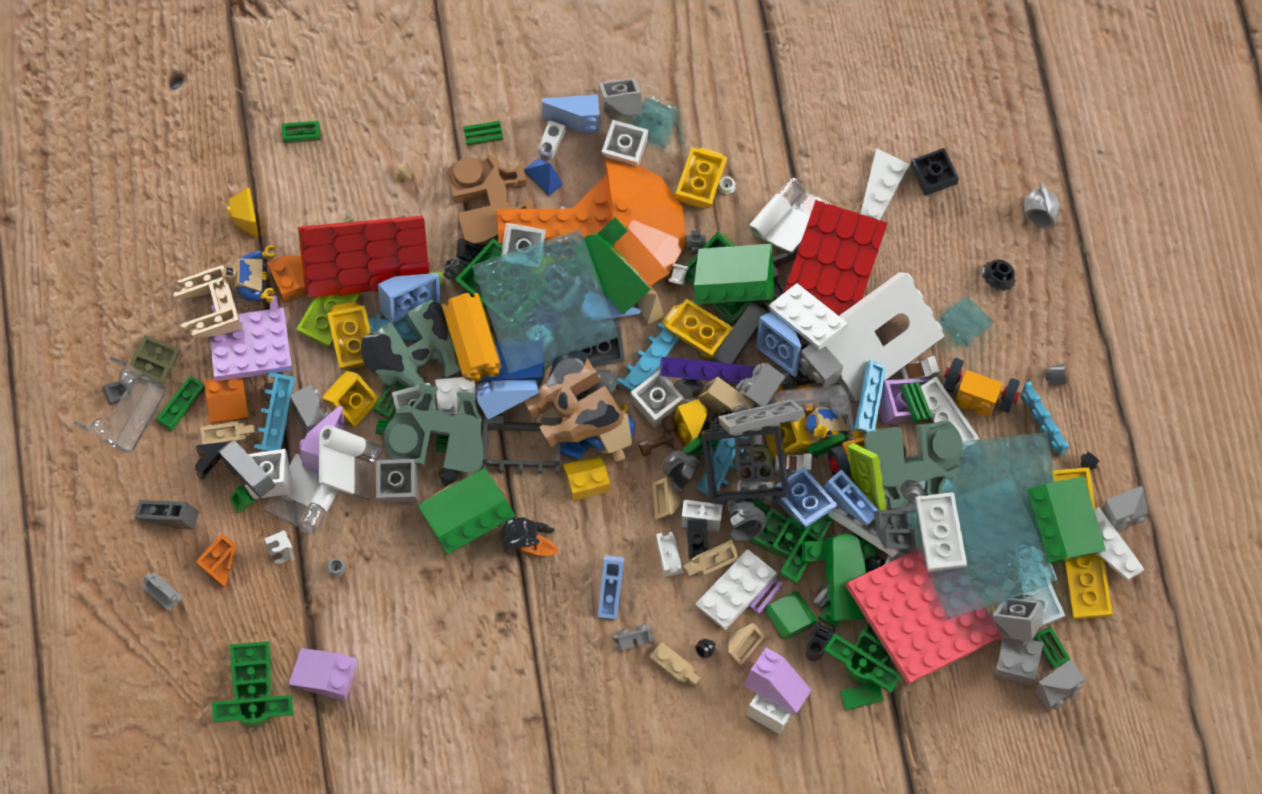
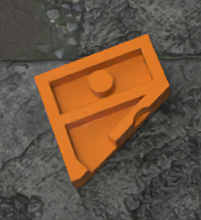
M221 534L195 563L224 588L237 546L224 534Z

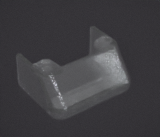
M111 356L109 360L123 367L119 381L127 388L109 421L98 418L93 421L90 428L77 421H74L73 424L125 453H130L136 448L162 402L166 390L159 382Z
M835 384L776 391L771 397L770 404L793 399L803 409L831 406L832 411L836 415H845L849 441L853 440L855 431L851 404L843 386Z

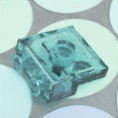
M646 97L642 104L643 113H638L633 126L647 129V141L664 148L679 119L680 111L672 104L666 106L661 104L660 100L655 97L650 99Z
M968 296L963 298L958 304L950 307L941 315L939 320L942 328L945 331H949L958 344H962L965 348L993 324V321Z

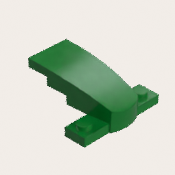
M615 216L599 232L583 238L577 245L575 254L560 269L576 279L587 270L604 294L624 315L652 288L639 276V272L626 261V258L612 246L628 231Z
M753 498L750 503H754L755 507L764 512L766 526L758 536L748 541L786 559L779 574L796 584L805 568L814 562L802 561V541H822L834 519L825 514L805 528L790 516L787 518L771 507L769 509L762 503L754 501Z
M850 534L831 536L822 541H802V561L826 560L825 580H828V600L831 601V620L866 619L845 585L866 574L864 559L876 556V546L865 539H858Z
M869 622L861 632L855 645L834 634L824 649V652L845 664L844 670L846 674L856 682L868 684L872 681L891 694L902 678V675L885 665L891 657Z
M270 642L229 645L235 700L212 702L213 723L239 721L241 725L246 727H259L268 723L269 718L294 716L292 695L271 697Z

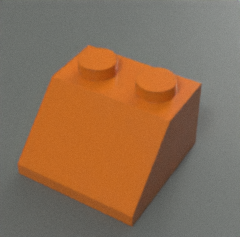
M282 256L267 262L269 274L283 304L305 295L301 256Z
M243 378L215 381V379L204 380L210 424L249 419Z

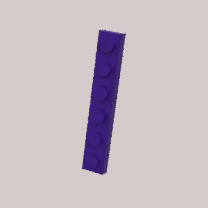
M661 357L659 376L712 381L719 377L726 383L739 384L741 380L751 378L754 375L753 370L756 366Z

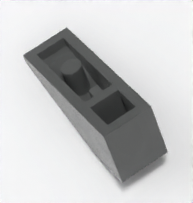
M140 500L134 518L178 529H194L199 511L187 502Z

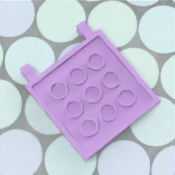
M273 296L274 301L270 303V310L238 314L242 329L222 335L210 336L215 381L264 375L269 372L292 371L284 308H278L277 296ZM214 304L212 305L213 313L216 312Z

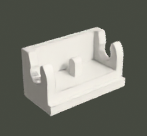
M684 500L681 527L687 528L688 520L706 519L707 531L719 532L722 505Z
M285 530L265 538L269 556L277 553L282 554L280 559L275 560V564L295 560L293 549Z
M669 532L667 536H663L662 533L656 534V545L663 576L682 574V565L673 532Z
M756 694L746 713L748 717L779 735L792 714L759 694Z

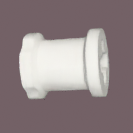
M673 263L674 269L669 282L685 286L684 279L689 267Z

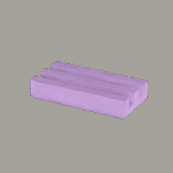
M774 578L748 607L760 615L782 587L783 583L778 582ZM773 584L776 585L760 607L757 608L756 605Z

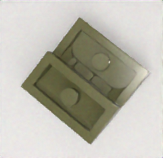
M144 335L128 369L164 383L181 350Z

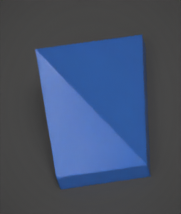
M537 158L524 169V172L548 196L563 185L551 163Z

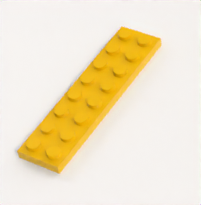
M1089 467L1052 470L1050 472L1051 482L1084 476L1093 508L1096 509ZM1093 554L1064 562L1073 620L1112 616L1113 612L1104 559Z

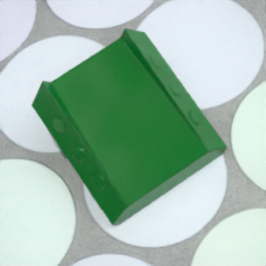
M798 591L764 608L769 620L776 626L779 637L791 639L801 634L818 621Z

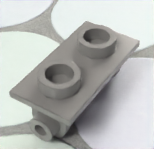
M156 573L152 575L147 574L144 577L145 582L140 586L168 611L183 598Z
M641 624L635 626V630L621 629L616 631L617 634L612 635L614 639H618L615 642L616 650L634 647L633 639H636L638 646L651 643V641L655 640L653 632L649 633V630H653V627Z

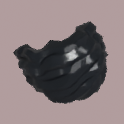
M524 517L512 519L505 522L500 535L502 547H504V552L509 553L512 550H520L524 546H535L540 542L536 538L537 532L553 533L554 528L549 527L548 524L528 520Z

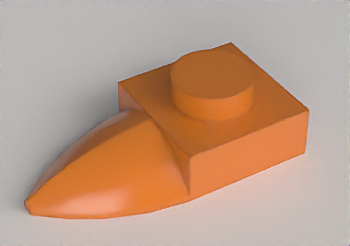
M539 535L536 537L540 541L538 544L531 547L524 546L518 550L533 556H551L559 553L554 543Z

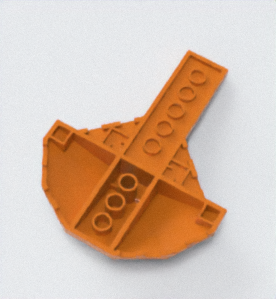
M605 158V176L572 209H497L498 242L503 246L506 223L546 230L543 246H574L577 248V245L583 238L599 232L616 216L628 231L612 246L626 258V261L639 272V276L652 287L655 283L669 276L673 263L677 262L678 257L685 248L686 235L683 206L659 175L640 165L635 167L624 162Z

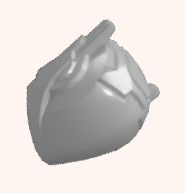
M1043 183L1040 184V189H1035L1028 195H1025V217L1032 221L1033 225L1043 228H1054L1059 215V200L1054 193L1046 189Z

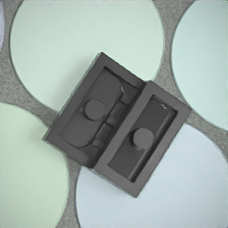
M874 511L877 533L884 549H915L914 529H908L907 511Z

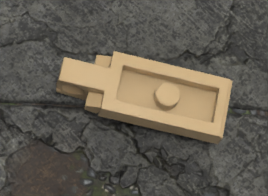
M239 422L200 428L202 444L219 442L228 444L233 439L239 443L246 441L248 437L255 436L254 425L244 426V423Z
M730 540L696 555V557L692 558L691 562L683 567L689 576L695 573L706 575L739 558L734 544Z
M663 642L649 656L651 661L679 683L687 681L696 687L700 682V677L694 673L695 669L692 665Z

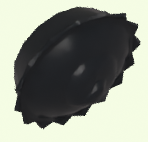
M997 259L987 262L981 270L985 282L990 287L996 288V290H1010L1016 281L1013 267L1004 260Z

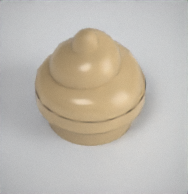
M406 162L399 163L396 166L395 179L398 181L411 179L414 171Z

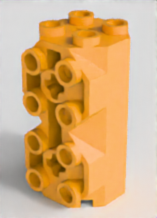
M465 293L450 298L448 305L446 306L444 303L442 308L462 375L465 379H469L470 382L474 380L475 383L486 376H497L499 369L502 367L481 297L478 293H474L475 297H470V293Z

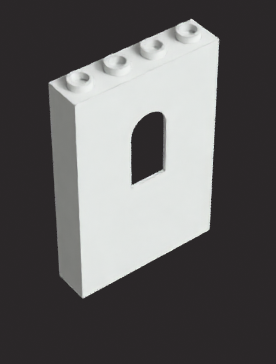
M897 273L839 316L848 323V329L828 343L826 347L843 365L839 384L849 400L858 401L860 399L866 364L869 360L886 366L885 381L944 337L942 326L933 318L931 308L924 303L922 293L915 288L913 278L907 273ZM899 313L905 314L909 320L908 328L883 346L874 331Z

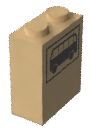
M719 377L707 383L697 397L701 404L718 416L732 414L737 405L743 404L752 409L755 404Z

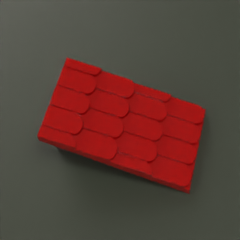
M815 200L784 293L795 284H798L840 316L863 299L888 223Z
M404 215L389 219L298 227L305 295L307 297L347 295L370 291L379 292L378 284L390 278L430 274L425 219L423 216L406 217Z

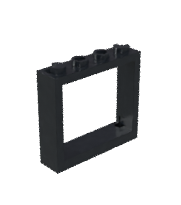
M781 424L776 427L765 426L759 431H744L743 434L737 436L730 435L724 428L704 430L701 433L710 502L722 505L726 504L729 500H734L735 503L746 502V499L754 498V501L765 500V497L773 496V499H779L788 494L789 485ZM775 433L781 486L718 493L711 440Z

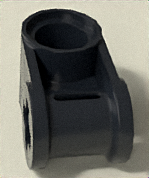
M817 622L807 644L805 652L807 659L815 662L822 658L825 647L835 634V629L831 630L821 625V622ZM816 647L820 652L814 653L810 648Z

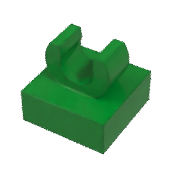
M243 486L236 487L229 496L237 513L244 512L255 501V499L249 498L248 495L250 493Z
M829 601L818 619L835 629L841 620H831V602Z

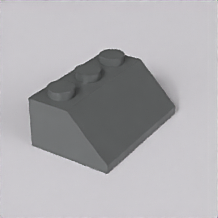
M618 318L561 327L565 353L585 352L592 366L625 361L621 326Z

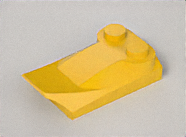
M691 147L675 197L680 202L702 209L711 208L727 157L722 156L721 153L704 148L697 149Z
M687 298L682 304L674 305L661 321L665 329L700 351V354L707 359L714 357L733 329L732 326Z
M353 301L332 306L331 311L327 313L339 369L365 366L361 356V341L363 337L371 333L365 305L361 306Z

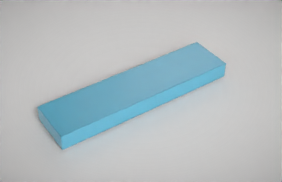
M869 360L866 364L854 430L863 434L875 430L886 373V366Z

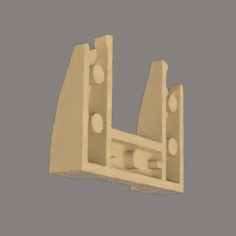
M223 265L178 280V284L182 286L181 292H174L175 300L212 294L215 305V313L181 324L185 331L189 329L193 332L191 334L193 338L217 336L242 329L229 279L222 277Z

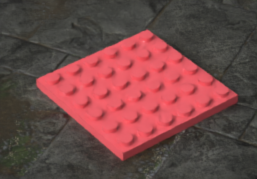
M923 547L868 572L845 585L907 685L1001 639L1003 636L962 570L959 568L928 572Z

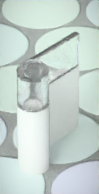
M790 178L748 225V229L754 236L793 254L800 246L815 200L833 204L806 192L802 181L798 178Z
M330 425L324 426L319 436V483L370 500V463L378 460L381 456L382 449L380 444Z
M296 454L289 465L292 477L291 494L271 497L264 508V512L299 527L307 534L315 533L339 490L319 483V472L304 468L300 455Z

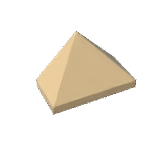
M653 289L636 303L647 326L665 318L658 295Z
M666 477L652 483L656 520L672 515L684 500L678 490L674 489L671 485V480Z
M753 623L729 633V654L738 665L742 666L765 636Z

